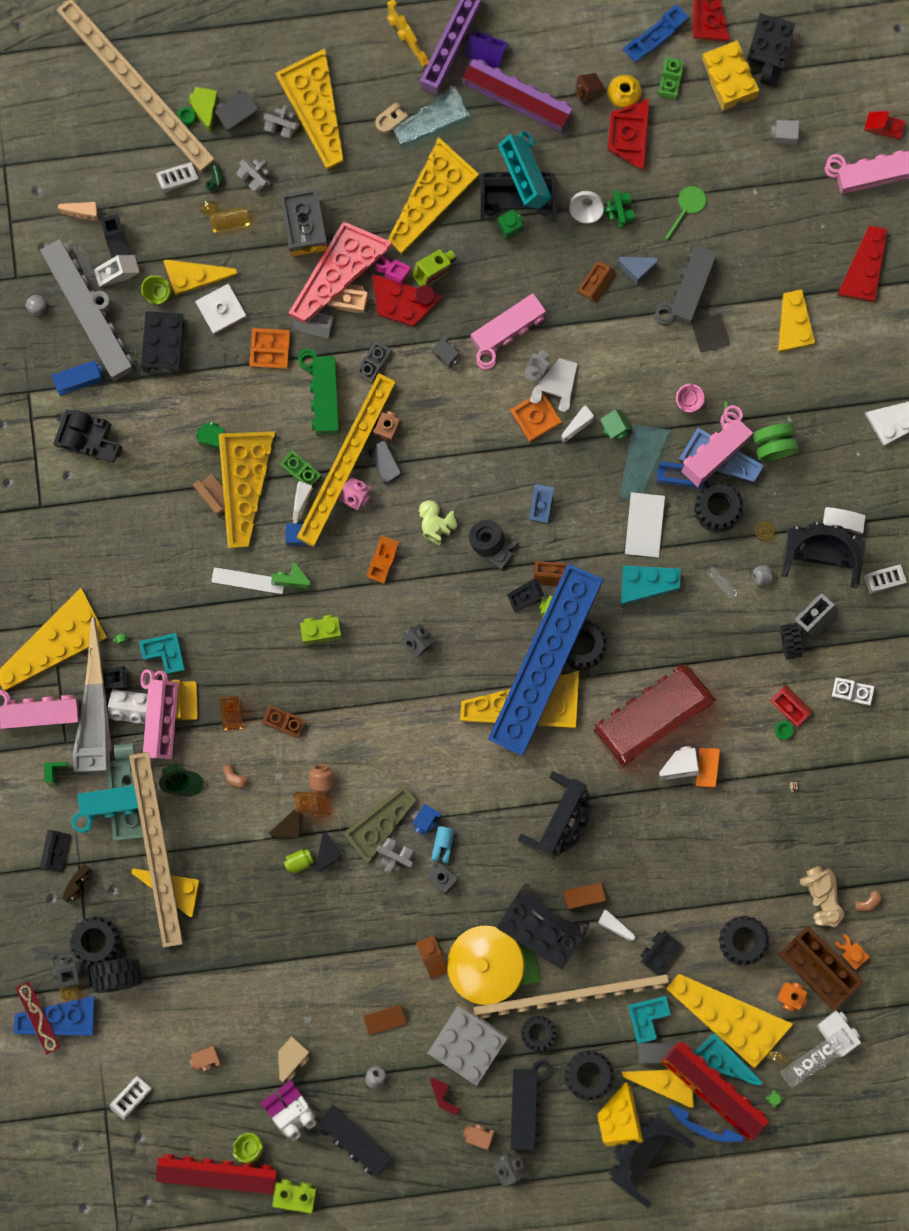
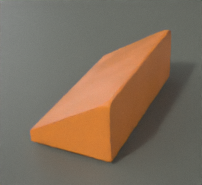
M699 749L698 766L700 775H696L695 786L715 789L720 749Z

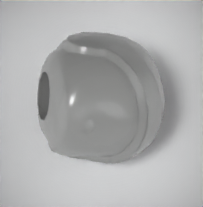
M32 295L27 300L25 308L30 314L39 316L46 310L47 302L40 295Z
M761 565L753 570V580L757 585H768L773 581L774 575L769 566Z
M378 1066L370 1068L365 1077L367 1086L372 1089L383 1087L386 1073Z

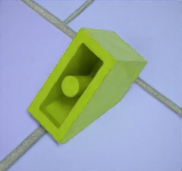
M195 87L194 93H190L189 104H191L192 109L205 129L211 132L215 116L214 111L218 101L217 91Z

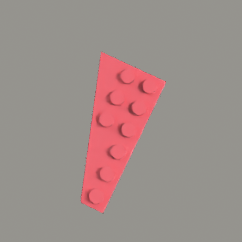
M343 221L289 311V316L307 323L393 246L392 242Z

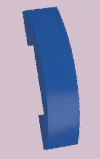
M677 4L674 5L663 15L662 19L639 38L636 37L626 45L623 51L634 63L640 61L672 36L689 19V16Z
M672 1104L668 1107L681 1124L698 1135L724 1142L743 1141V1136L730 1130L724 1129L722 1135H719L686 1120L689 1112Z

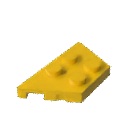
M626 1082L597 1114L603 1143L607 1147L616 1146L617 1144H628L631 1140L643 1141L632 1088Z

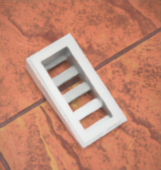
M191 162L156 173L164 194L198 180ZM187 169L189 170L191 177L189 178L187 177L185 170ZM179 172L182 173L184 179L180 180ZM172 175H175L176 182H173ZM168 177L170 183L166 184L164 178Z
M586 405L561 436L563 443L593 422L594 415Z
M300 481L297 484L293 511V523L295 524L300 520L312 493V486Z
M901 564L864 575L870 594L907 583ZM897 570L900 580H896L893 571ZM889 572L893 581L891 583L889 582L887 573ZM880 575H883L886 584H882ZM873 577H876L879 586H875Z
M607 910L603 911L598 922L599 926L629 941L634 940L635 936Z
M136 1076L110 1104V1108L125 1120L152 1089ZM135 1084L144 1091L142 1094L134 1087ZM131 1090L138 1098L135 1099L128 1092ZM126 1097L132 1104L129 1105L123 1098ZM121 1103L127 1110L123 1111L118 1104Z

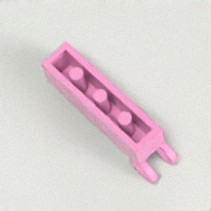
M899 150L889 156L882 154L872 160L861 159L851 165L846 163L841 155L834 154L827 160L825 173L831 178H837L841 194L909 179V151ZM837 163L840 169H833L830 164Z
M533 293L471 334V341L478 349L477 365L480 369H492L495 365V353L498 351V347L508 345L514 340L513 337L518 334L520 336L525 334L529 330L528 327L533 324L538 325L545 319L546 311ZM483 355H489L492 360L484 363L480 358Z
M734 405L728 406L720 419L723 430L720 433L715 432L710 437V442L707 445L702 444L696 450L697 454L693 457L690 455L683 462L684 467L681 472L697 487L750 440L753 432L741 422L743 413L739 407ZM736 410L739 414V417L735 413L727 411ZM728 416H732L735 420L729 419Z
M144 670L141 675V685L144 689H148L143 752H149L150 758L172 759L178 682L168 681L167 674L164 671H157L154 674L152 670ZM149 673L150 683L146 685L145 678ZM160 674L163 677V681L158 680Z
M0 690V694L5 699L4 705L0 706L1 729L73 723L80 720L78 698H73V695H62L61 699L55 700L54 696L42 697V701H34V698H25L23 702L15 703V700H10V695L5 690Z

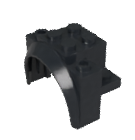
M820 522L809 524L806 530L798 526H794L793 529L789 528L782 554L781 577H788L793 559L852 569L850 588L857 589L860 585L866 540H861L859 536H849L847 534L848 530L843 529V526L832 525V527L824 526V523ZM843 550L847 553L845 556H842Z
M655 1115V1117L650 1116L644 1124L647 1128H641L642 1142L631 1140L628 1144L617 1145L613 1151L615 1153L613 1158L619 1162V1166L615 1164L609 1172L611 1175L609 1179L647 1209L652 1204L636 1190L634 1183L663 1147L666 1139L671 1136L690 1150L696 1145L659 1115Z

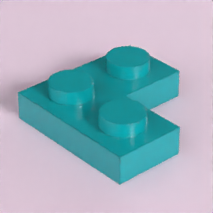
M177 633L139 641L143 661L162 657L167 675L185 671Z
M666 996L628 1005L637 1044L657 1039L652 1020L671 1015Z

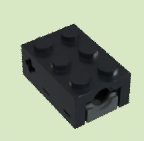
M145 311L141 359L143 372L151 371L153 373L170 374L174 372V374H181L185 329L183 313Z

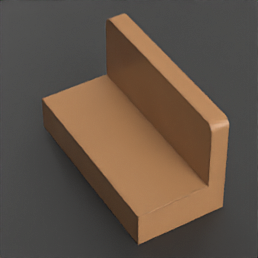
M213 475L208 476L202 482L198 480L193 484L194 489L217 517L225 512L223 487Z

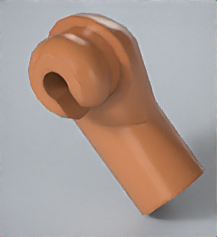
M231 764L222 767L228 784L237 788H242L248 784L247 777L236 775Z
M873 891L870 893V898L867 901H855V911H873L882 901L880 893Z

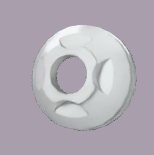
M582 191L574 195L570 202L569 210L572 217L577 221L592 223L602 216L604 206L602 199L596 193ZM589 198L593 203L591 205H584L582 200Z

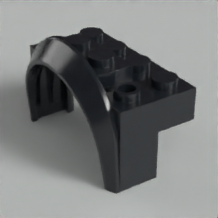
M552 771L549 778L565 787L566 791L540 842L524 834H520L518 841L520 844L554 860L556 856L559 857L562 852L575 846L585 834L589 823L590 813L587 800L590 794H588L586 784L574 778H566ZM573 818V819H575V822H574V824H573V826H572V828H571V826L569 825V823H570L571 819Z
M524 884L496 928L563 970L588 931L590 924L587 921L584 924H577L555 914L532 896L529 891V884ZM528 909H529V910H530L529 913L527 914L526 918H524L525 914L527 913V911H528ZM565 932V934H564V936L562 937V939L559 940V938L561 937L562 933Z

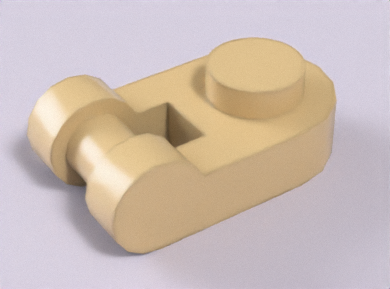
M397 102L376 118V129L380 133L387 134L409 118V115L400 109L401 106ZM396 114L397 118L393 119L391 115Z

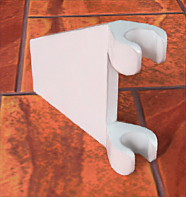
M559 358L533 389L530 401L537 404L541 400L542 392L562 397L559 410L562 412L568 410L577 363Z

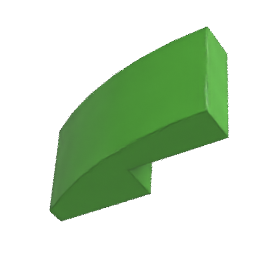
M666 57L658 96L676 100L684 61Z
M293 450L279 463L296 480L311 486L321 476L316 469L308 462H305Z

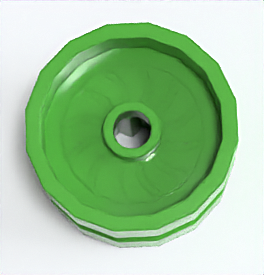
M792 423L772 425L752 434L754 443L760 446L756 451L759 461L777 460L791 456L799 451L797 440L791 439L795 435Z

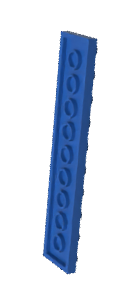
M567 564L488 740L524 756L604 579L571 564Z

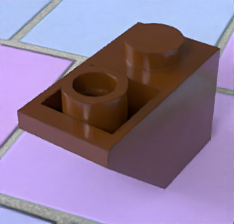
M596 73L584 74L577 77L575 94L578 100H582L586 105L605 94V87Z

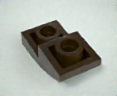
M83 864L66 886L62 897L65 902H73L80 896L79 892L82 889L77 883L85 882L90 877L89 873L91 872V869L86 864Z

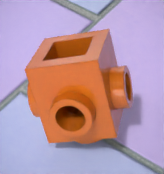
M784 982L776 1001L784 1004L783 1008L788 1011L794 1012V1009L798 1011L801 1007L804 1008L808 1001V997H806L807 991H804V986L793 982L791 985ZM791 994L795 995V1000L791 999Z

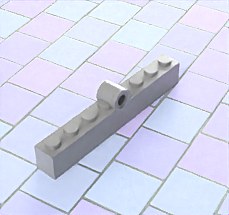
M59 239L40 249L113 382L133 372L131 365L134 363L130 355L124 354L122 349L125 347L121 339L118 338L116 340L113 335L116 332L111 322L107 324L104 319L107 316L106 313L111 309L108 295L103 291L94 293L92 290L89 292L86 287L89 283L84 275L80 276L77 271L80 267L75 259L71 260L68 255L71 251L66 243L62 244ZM99 301H104L102 305L97 304Z

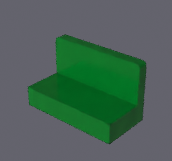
M68 762L44 763V782L49 786H58L57 771L72 770V765Z

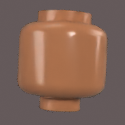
M325 764L313 766L308 773L309 787L311 790L316 791L317 794H326L334 787L333 770Z

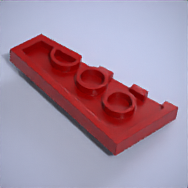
M693 0L692 39L729 42L730 36L727 33V24L725 17H723L721 0Z
M868 226L839 289L838 296L870 302L875 301L887 229Z

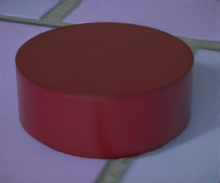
M428 285L420 286L415 291L416 301L422 305L429 304L434 299V290Z

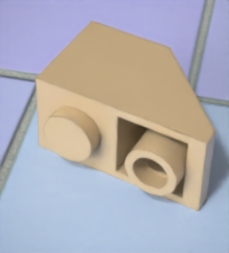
M292 1036L278 1051L279 1075L282 1082H285V1080L290 1081L296 1075L294 1070L299 1065L303 1067L310 1059L308 1057L310 1052Z

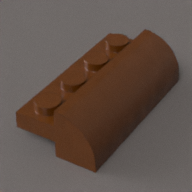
M808 925L778 954L832 1011L836 1010L863 983Z

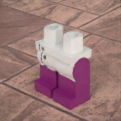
M290 1080L277 1090L288 1108L275 1092L262 1101L261 1105L283 1134L295 1141L301 1135L299 1132L300 1128L305 1126L307 1129H311L316 1125L314 1119L316 1115L299 1089Z

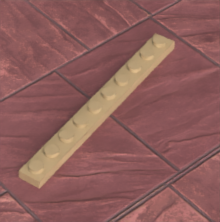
M149 752L131 754L129 758L163 947L183 944L150 754Z
M667 975L478 1006L473 1007L475 1015H479L480 1018L491 1017L490 1013L498 1012V1015L510 1014L511 1009H518V1012L528 1011L529 1006L537 1005V1009L549 1007L548 1003L556 1002L557 1006L568 1004L570 999L582 1002L587 1001L588 996L595 995V999L607 997L606 993L614 992L615 996L623 995L629 989H633L634 992L645 991L647 986H653V989L664 988V984L669 981Z

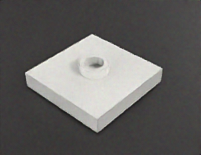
M229 284L195 301L213 335L246 318V314Z

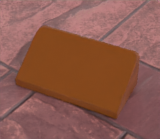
M597 261L577 292L590 301L597 303L615 277L616 272L611 266Z
M535 561L533 579H538L540 585L558 586L567 563Z
M601 883L563 891L567 910L606 901Z
M401 1005L363 1015L369 1035L406 1024Z

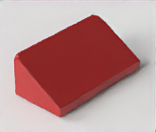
M787 685L770 700L797 728L813 713L812 709Z

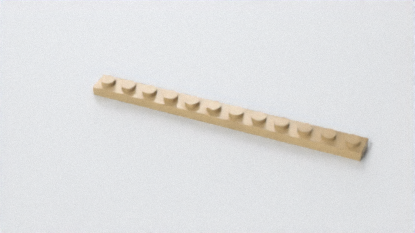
M73 0L66 1L57 9L60 16L200 172L215 161L213 156Z

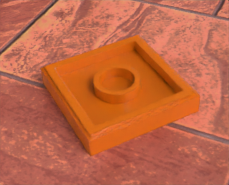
M543 392L541 400L537 404L530 401L531 398L510 410L529 442L534 441L562 424L561 419Z

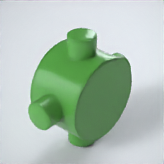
M121 633L116 635L113 641L117 642V644L125 643L128 641L129 635Z
M773 1090L772 1094L766 1097V1101H769L773 1108H776V1105L783 1101V1097H780L776 1090Z

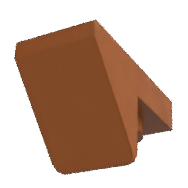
M434 935L416 942L430 979L448 972Z

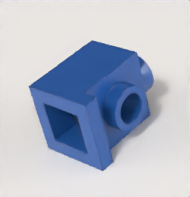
M424 804L412 823L415 826L414 830L423 836L427 830L432 831L437 823L434 819L436 817L440 819L441 813Z

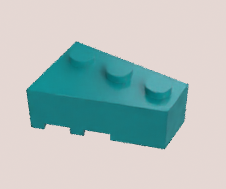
M623 566L620 607L678 592L680 589L681 569Z

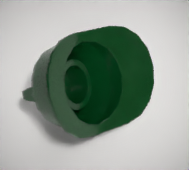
M179 764L163 768L162 776L159 779V787L163 792L180 796L196 795L204 786V780L198 773L188 771Z

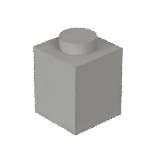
M776 120L775 126L771 127V137H774V144H797L799 121Z

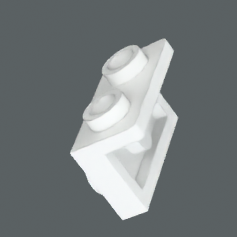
M112 689L108 704V718L115 721L145 724L148 694Z

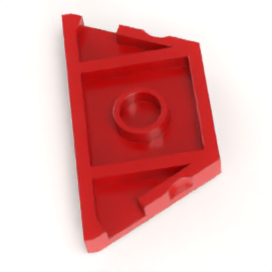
M644 99L643 102L635 105L631 104L622 110L618 109L610 113L607 151L640 170L644 168L649 99Z
M372 275L379 317L414 327L423 316L430 312V309L437 302L441 301L442 296L434 293V299L429 304L422 305L415 299V291L418 288L403 283L401 285L390 279Z

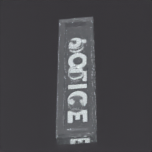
M841 1028L780 1071V1074L792 1089L852 1047L854 1042L846 1031Z

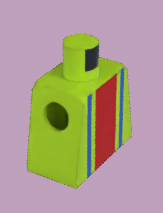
M439 249L418 261L412 276L419 286H431L448 273L451 263L456 260V256L451 250L444 254Z

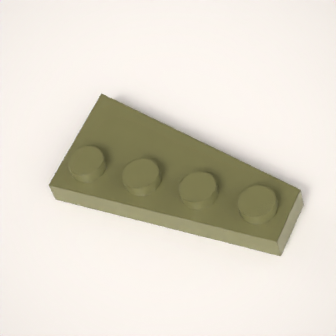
M402 785L343 833L367 864L376 853L378 846L383 844L416 800L407 788Z

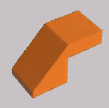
M381 535L376 553L368 570V578L385 583L394 561L399 541Z

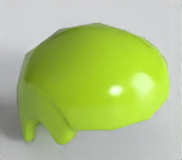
M149 276L141 285V293L150 303L160 305L168 301L171 296V285L161 276Z
M254 1133L240 1135L233 1144L234 1157L243 1163L257 1161L263 1152L262 1140Z

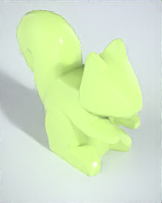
M427 500L421 503L418 511L420 512L419 516L423 518V536L425 539L440 545L441 535L450 536V530L457 528L454 511L452 510L443 519L439 517L440 507L436 502Z

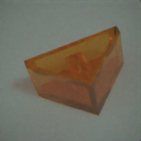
M219 697L223 730L242 729L240 697Z

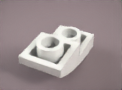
M826 507L823 523L824 526L832 527V525L843 526V529L860 535L864 530L866 515Z
M836 677L832 697L871 706L875 687Z

